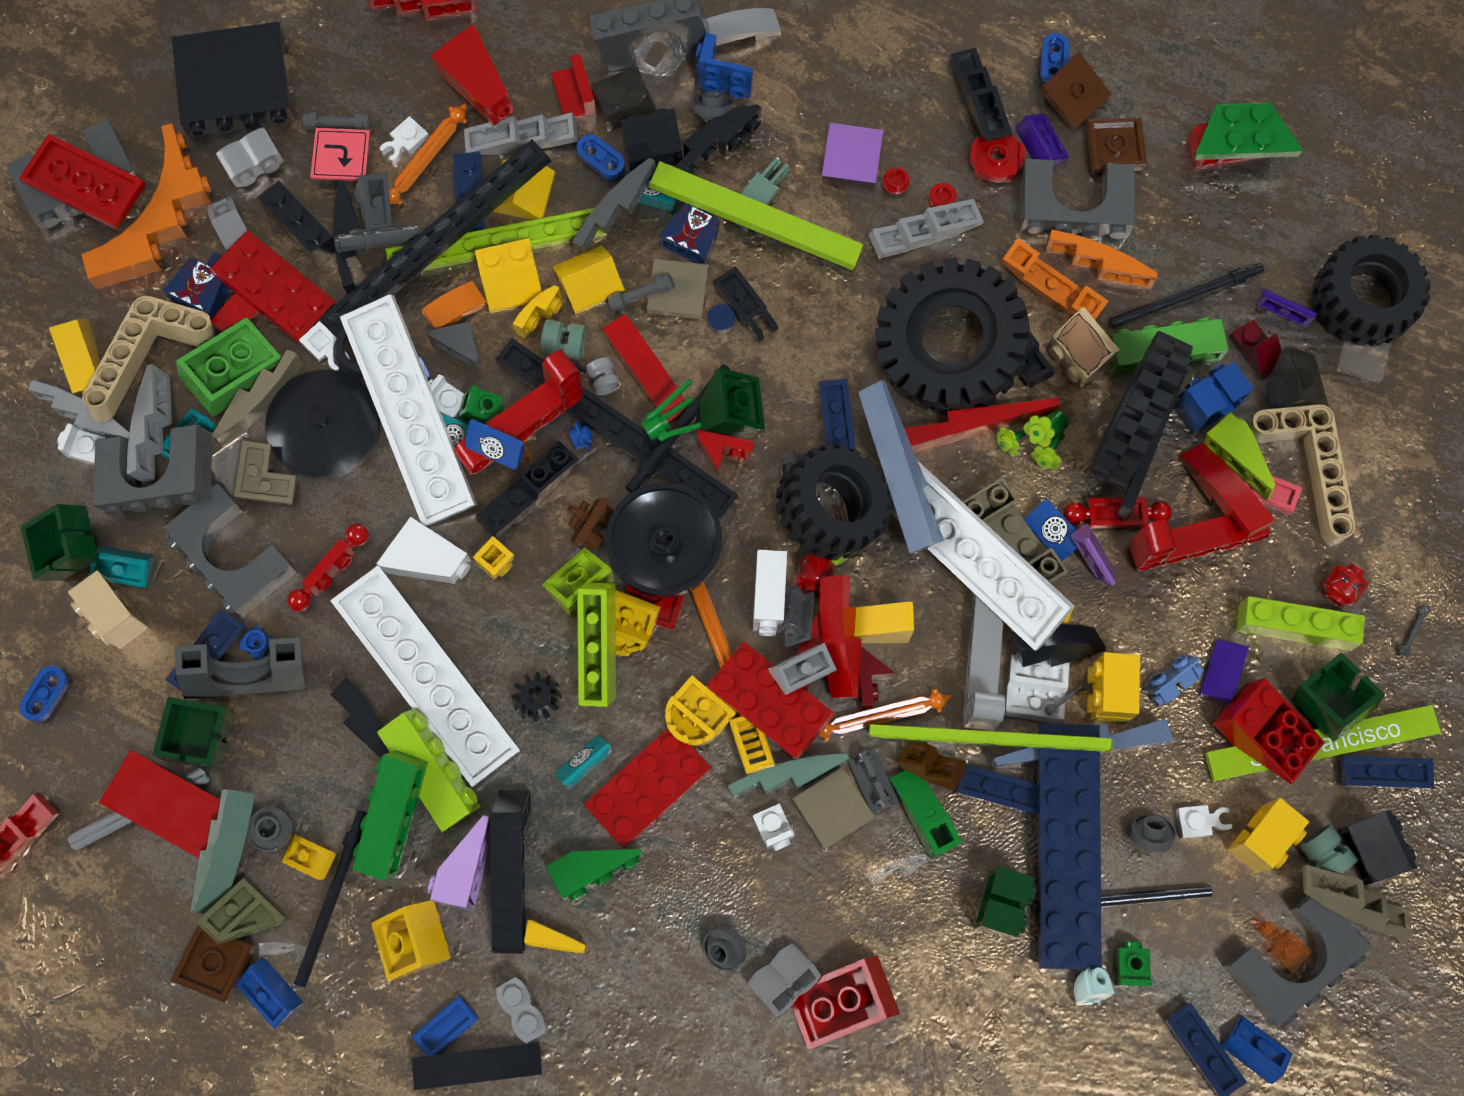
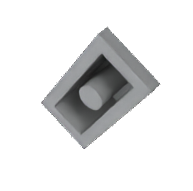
M231 194L206 205L210 221L225 249L231 248L248 230Z

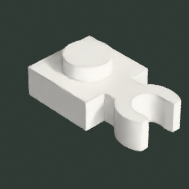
M409 116L390 133L393 141L383 143L379 150L383 156L389 151H393L394 154L389 159L391 164L395 165L401 160L404 151L412 155L426 142L429 135Z
M319 321L299 341L319 362L326 357L330 368L340 371L338 366L334 364L333 346L336 337Z
M1208 805L1177 808L1176 815L1180 839L1213 835L1211 827L1218 831L1231 829L1232 824L1224 825L1219 821L1220 814L1229 813V808L1222 807L1216 809L1212 814H1209Z

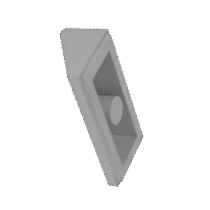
M825 643L813 646L768 668L770 674L785 695L837 670Z

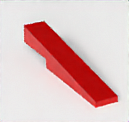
M1051 398L947 411L944 423L904 427L912 449L916 453L998 430L1002 426L1009 427L1030 421V418L1035 415L1039 418L1047 416L1051 411L1059 408L1060 399Z

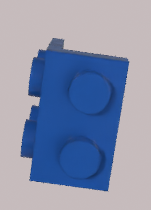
M706 33L704 43H698L696 59H698L696 73H699L698 89H703L706 92H721L735 99L750 98L753 69L748 66L716 60L717 35Z

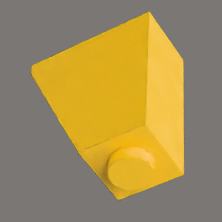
M89 318L77 319L49 327L72 393L81 391L82 396L100 364Z
M913 602L855 607L854 638L862 639L861 643L909 642L914 632Z

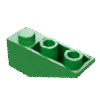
M906 770L889 778L930 859L963 843L948 814L925 780Z
M641 849L572 851L545 867L562 899L566 901L570 898L574 902L588 893L586 888L595 883L600 887L614 879L612 873L621 868L626 872L640 864L639 858L644 855Z

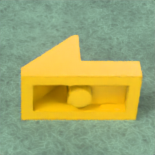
M294 835L281 862L315 879L324 880L336 854Z

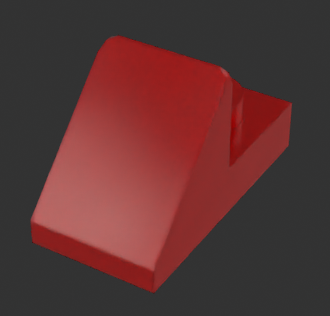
M698 430L697 444L717 475L720 473L723 455H727L729 459L743 462L745 459L751 460L754 441Z

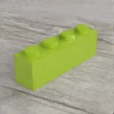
M585 583L577 588L579 706L608 707L616 699L615 584Z
M1248 596L1239 604L1236 632L1352 651L1363 644L1365 616Z
M415 708L403 712L377 731L389 752L399 751L428 762L419 798L441 832H444L481 807L477 802L478 799L475 792L470 787H467L461 778L459 767L450 761L444 752L445 747L443 743L429 729L428 720Z

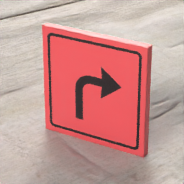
M316 128L310 178L315 180L358 181L360 175H366L370 130Z

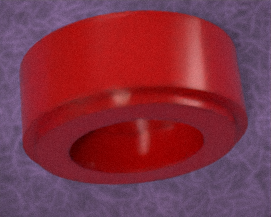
M947 183L934 185L930 190L929 204L931 207L955 203L957 198L956 190Z

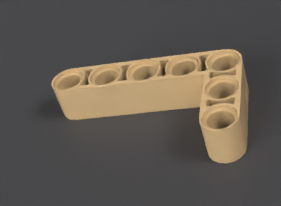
M151 296L137 298L131 305L83 393L82 399L92 420L106 422L112 419L157 335L199 347L215 337L210 316L203 311Z
M1325 405L1258 411L1247 423L1258 443L1303 439L1321 537L1330 545L1342 543L1354 533L1355 520L1333 411ZM1312 417L1318 418L1322 425H1317ZM1284 419L1291 421L1294 428L1288 427ZM1257 422L1263 423L1267 431L1261 430L1257 426ZM1317 443L1324 445L1327 452L1321 451ZM1323 470L1328 471L1331 474L1332 479L1326 478L1323 474ZM1328 497H1331L1336 501L1337 507H1334L1329 503ZM1333 524L1338 525L1342 529V534L1334 530Z

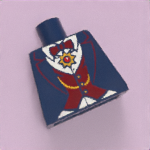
M684 204L659 234V246L691 263L708 265L720 231V220L710 212L690 204Z
M213 252L206 264L194 258L189 259L165 286L163 293L170 302L203 311L212 320L224 306L230 292L228 286L210 273V268L222 256Z

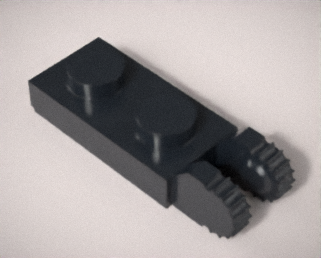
M736 266L713 280V286L758 342L764 339L762 330L754 322L760 316L771 332L774 333L778 330L776 322L767 311V306Z

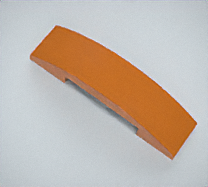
M1017 238L1001 260L1006 267L1031 290L1059 309L1073 316L1081 308L1085 307L1094 320H1096L1108 303V300L1088 286H1085L1083 289L1039 259V252Z

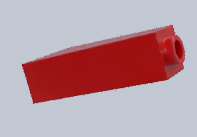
M473 24L430 55L437 72L493 126L506 119L515 111L508 92Z

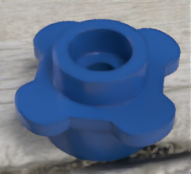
M575 421V427L569 429L573 445L577 450L584 447L588 451L591 450L590 442L593 441V436L589 427Z
M254 626L245 634L239 643V647L241 650L252 654L254 660H260L264 658V653L269 648V639L274 638L265 635L261 627ZM256 641L260 642L258 646L254 644Z

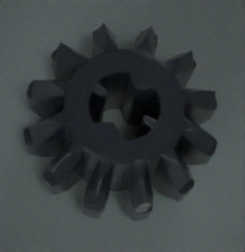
M535 672L534 681H531L528 675H524L523 678L526 685L515 684V688L521 693L512 694V699L519 702L514 706L515 711H523L522 718L524 720L529 719L533 713V721L535 723H539L540 714H543L546 720H550L551 716L548 710L559 711V707L553 702L562 701V695L555 693L560 689L559 684H551L552 677L550 675L545 676L541 681L540 672ZM538 692H541L543 700L540 703L536 700V704H534L531 695L533 693L538 695Z

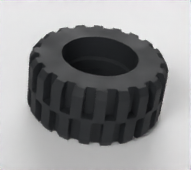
M1369 235L1367 239L1365 236L1354 237L1352 241L1344 242L1332 253L1316 276L1317 281L1313 285V294L1316 295L1313 299L1316 309L1320 308L1318 316L1322 322L1326 321L1329 324L1328 329L1332 333L1338 332L1341 334L1340 339L1346 342L1350 339L1354 340L1355 345L1365 346L1369 342L1372 347L1381 346L1383 342L1388 344L1402 336L1421 317L1430 299L1428 292L1431 289L1429 279H1425L1428 275L1425 265H1420V257L1416 253H1410L1407 245L1404 243L1399 245L1395 243L1396 239L1387 236L1385 239H1380V235ZM1367 274L1379 279L1390 292L1392 307L1376 308L1362 302L1352 290L1350 275Z
M825 444L819 448L815 447L797 460L780 480V486L776 491V498L780 500L776 503V510L778 514L782 515L779 521L783 529H788L790 533L788 537L793 542L796 540L801 544L799 548L806 553L809 550L812 551L814 557L823 559L827 555L829 560H839L842 556L844 559L852 557L879 537L885 530V525L889 522L890 512L888 510L892 507L891 498L887 497V494L890 492L888 484L883 482L882 477L884 475L880 469L876 470L872 465L874 462L869 457L863 458L860 456L861 452L855 449L849 451L847 446L839 444L834 448L831 444ZM817 483L831 485L842 493L850 508V522L839 521L823 509L816 493Z

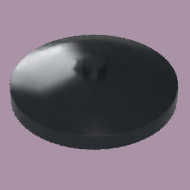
M315 370L293 378L277 392L269 406L265 428L268 443L273 446L272 452L288 470L308 479L329 480L349 474L368 459L377 444L381 421L369 390L359 380L340 371Z
M655 483L633 491L617 505L607 526L606 548L614 571L629 587L648 596L661 598L675 597L696 589L712 574L721 555L722 529L715 510L699 493L679 484Z

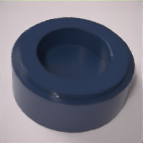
M723 304L716 305L708 312V326L713 332L725 334L733 329L735 313L729 306Z

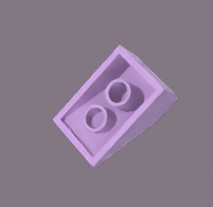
M483 815L438 868L437 875L431 876L428 886V893L431 894L430 900L442 905L474 912L490 851L491 818L489 816Z

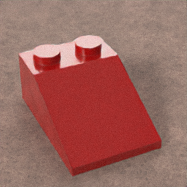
M878 956L864 958L821 976L818 982L809 991L798 996L792 1005L808 1050L900 1015Z

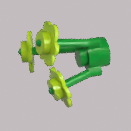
M1059 410L1051 411L1046 417L1039 418L1035 415L1030 418V422L1024 425V429L1016 434L1010 429L1007 430L1004 426L1000 427L999 432L996 433L997 442L1001 450L1015 457L1018 455L1017 450L1020 449L1016 440L1029 435L1031 443H1039L1041 445L1035 447L1031 457L1042 468L1058 470L1062 459L1056 455L1055 449L1059 442L1065 438L1063 431L1069 426L1067 416Z

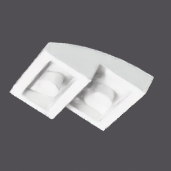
M1011 654L1004 716L1062 724L1064 721L1065 703L1059 706L1053 715H1047L1044 708L1047 704H1053L1066 695L1069 680V663L1050 667L1048 661L1022 667L1017 656Z

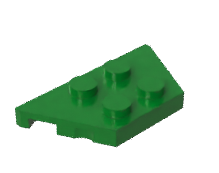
M1271 103L1218 104L1212 112L1202 140L1194 155V160L1298 157L1302 152V147Z

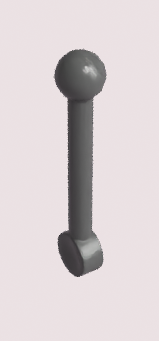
M1427 604L1419 607L1420 614L1405 645H1402L1399 654L1402 657L1410 655V647L1424 617L1431 612V608Z
M1086 678L1080 680L1075 689L1055 703L1047 704L1044 708L1045 713L1053 715L1059 706L1080 691L1089 690L1092 685L1088 684Z

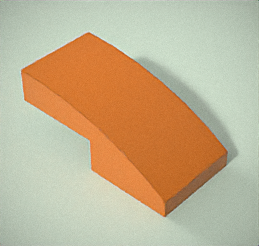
M470 281L437 298L425 306L421 312L434 330L459 324L462 317L484 309L487 302L473 281Z

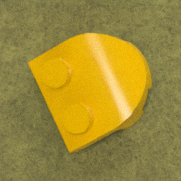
M615 590L616 655L629 656L632 652L642 651L655 630L660 606Z
M692 675L678 692L671 696L665 709L666 724L670 733L677 740L691 746H702L714 741L729 724V720L737 715L732 708Z

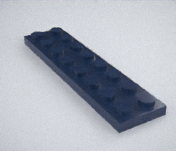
M1038 724V734L1100 738V725ZM1038 748V968L1086 970L1088 967L1091 970L1098 967L1102 968L1100 752Z

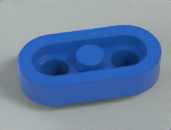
M1052 33L1046 36L1041 47L1040 77L1044 83L1053 76L1049 74L1050 72L1056 73L1069 60L1070 44L1068 39L1060 33ZM1051 49H1057L1058 52H1053Z
M595 135L583 136L578 141L577 153L579 159L607 180H616L623 175L625 171L623 156ZM588 150L596 151L594 154H587ZM611 165L616 167L614 170L607 169Z
M52 665L46 666L39 671L20 702V712L24 718L32 722H43L51 716L69 686V676L66 671ZM58 677V684L52 687L51 681ZM42 703V710L36 713V705Z

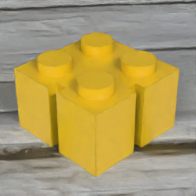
M1104 652L1088 668L1087 681L1088 684H1092L1093 694L1088 695L1087 712L1091 713V721L1126 724L1139 714L1140 655Z
M1281 798L1263 804L1248 822L1247 826L1253 830L1251 834L1243 829L1227 850L1254 873L1270 871L1274 867L1278 869L1289 857L1286 853L1292 844L1296 846L1305 837L1307 832L1304 828L1309 821Z

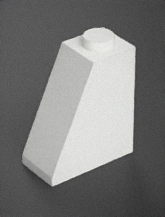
M410 517L379 559L377 565L386 574L455 584L458 578L463 579L471 567L469 564L471 560L466 552Z

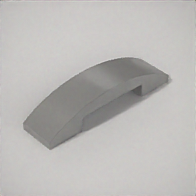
M770 8L743 9L707 18L710 34L717 35L716 46L752 36L757 41L781 34L775 11ZM675 34L672 35L680 61L696 57L697 51L686 53L681 39Z

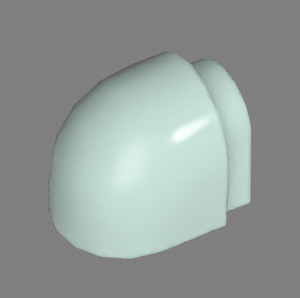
M1088 967L1077 976L1074 982V998L1076 1005L1079 1006L1095 1004L1115 994L1108 973L1099 967L1093 970Z

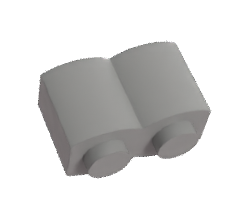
M264 127L250 132L240 141L228 144L216 153L236 188L251 185L260 174L273 173L284 162Z
M790 944L780 950L770 964L756 971L747 985L776 1017L787 1011L794 1004L798 996L809 991L818 982L821 974L794 944Z
M514 977L496 988L498 1002L502 1009L511 1015L513 1029L526 1044L531 1043L549 1032L546 1016L534 1005L532 991L522 979Z

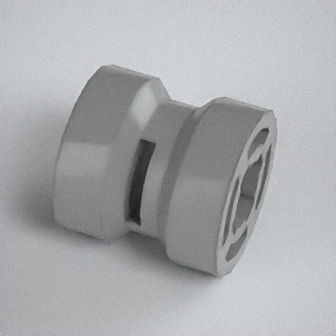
M610 357L596 359L586 366L588 376L593 378L592 386L597 395L611 393L621 386L619 376L613 371L615 366Z

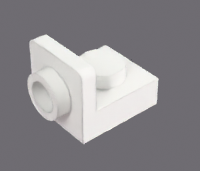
M439 374L435 380L431 379L429 381V385L441 414L457 419L464 393L447 383L445 377Z
M68 423L65 430L58 437V450L67 458L94 465L95 440L106 439V437L79 430L76 426Z
M780 803L752 815L766 849L773 847L775 851L791 845L790 839L794 838L795 834L793 829L790 828Z

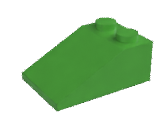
M246 317L176 360L180 380L210 415L214 417L228 408L239 388L248 392L253 387L263 368L270 371L280 362L282 357Z

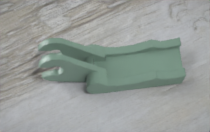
M776 157L762 173H756L741 194L768 205L780 191V187L777 185L784 180L791 168L788 164H785L769 180L768 178L777 171L782 162L780 158ZM737 224L744 232H748L749 228Z

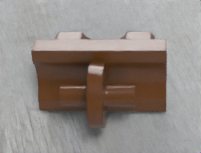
M603 496L600 499H596L588 513L585 512L590 504L582 500L578 508L572 505L568 507L567 512L573 516L568 525L575 529L579 521H581L570 543L575 546L583 545L592 550L598 549L604 536L593 530V527L597 521L605 527L608 526L614 511L608 506L610 502Z

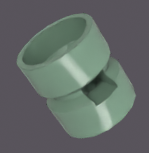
M546 319L541 337V355L549 356L557 350H563L570 359L581 361L586 342V325L569 323L567 326H564L563 321ZM565 336H568V344H564Z
M1331 824L1317 831L1299 845V848L1309 861L1315 860L1317 862L1315 867L1342 874L1358 861L1347 845L1340 844L1341 837Z

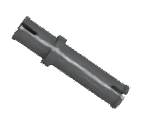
M416 224L370 231L359 229L355 233L335 235V247L338 253L351 250L369 251L375 247L408 243L419 235V229Z

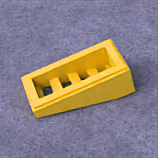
M742 716L730 719V729L746 775L774 767L775 763L766 736ZM755 728V732L740 736V732ZM757 737L759 741L743 745V741ZM762 747L760 751L746 754L747 750ZM765 756L766 760L750 765L749 760Z
M528 919L524 943L527 946L579 954L587 953V946L582 942Z

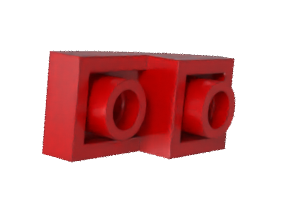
M235 293L212 318L211 322L223 332L246 317L250 321L253 318H257L260 312Z

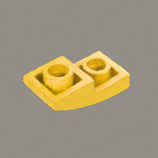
M554 285L546 289L524 307L512 323L515 334L525 339L529 331L533 332L536 329L540 319L538 316L546 320L550 319L553 313H558L563 303L560 287Z

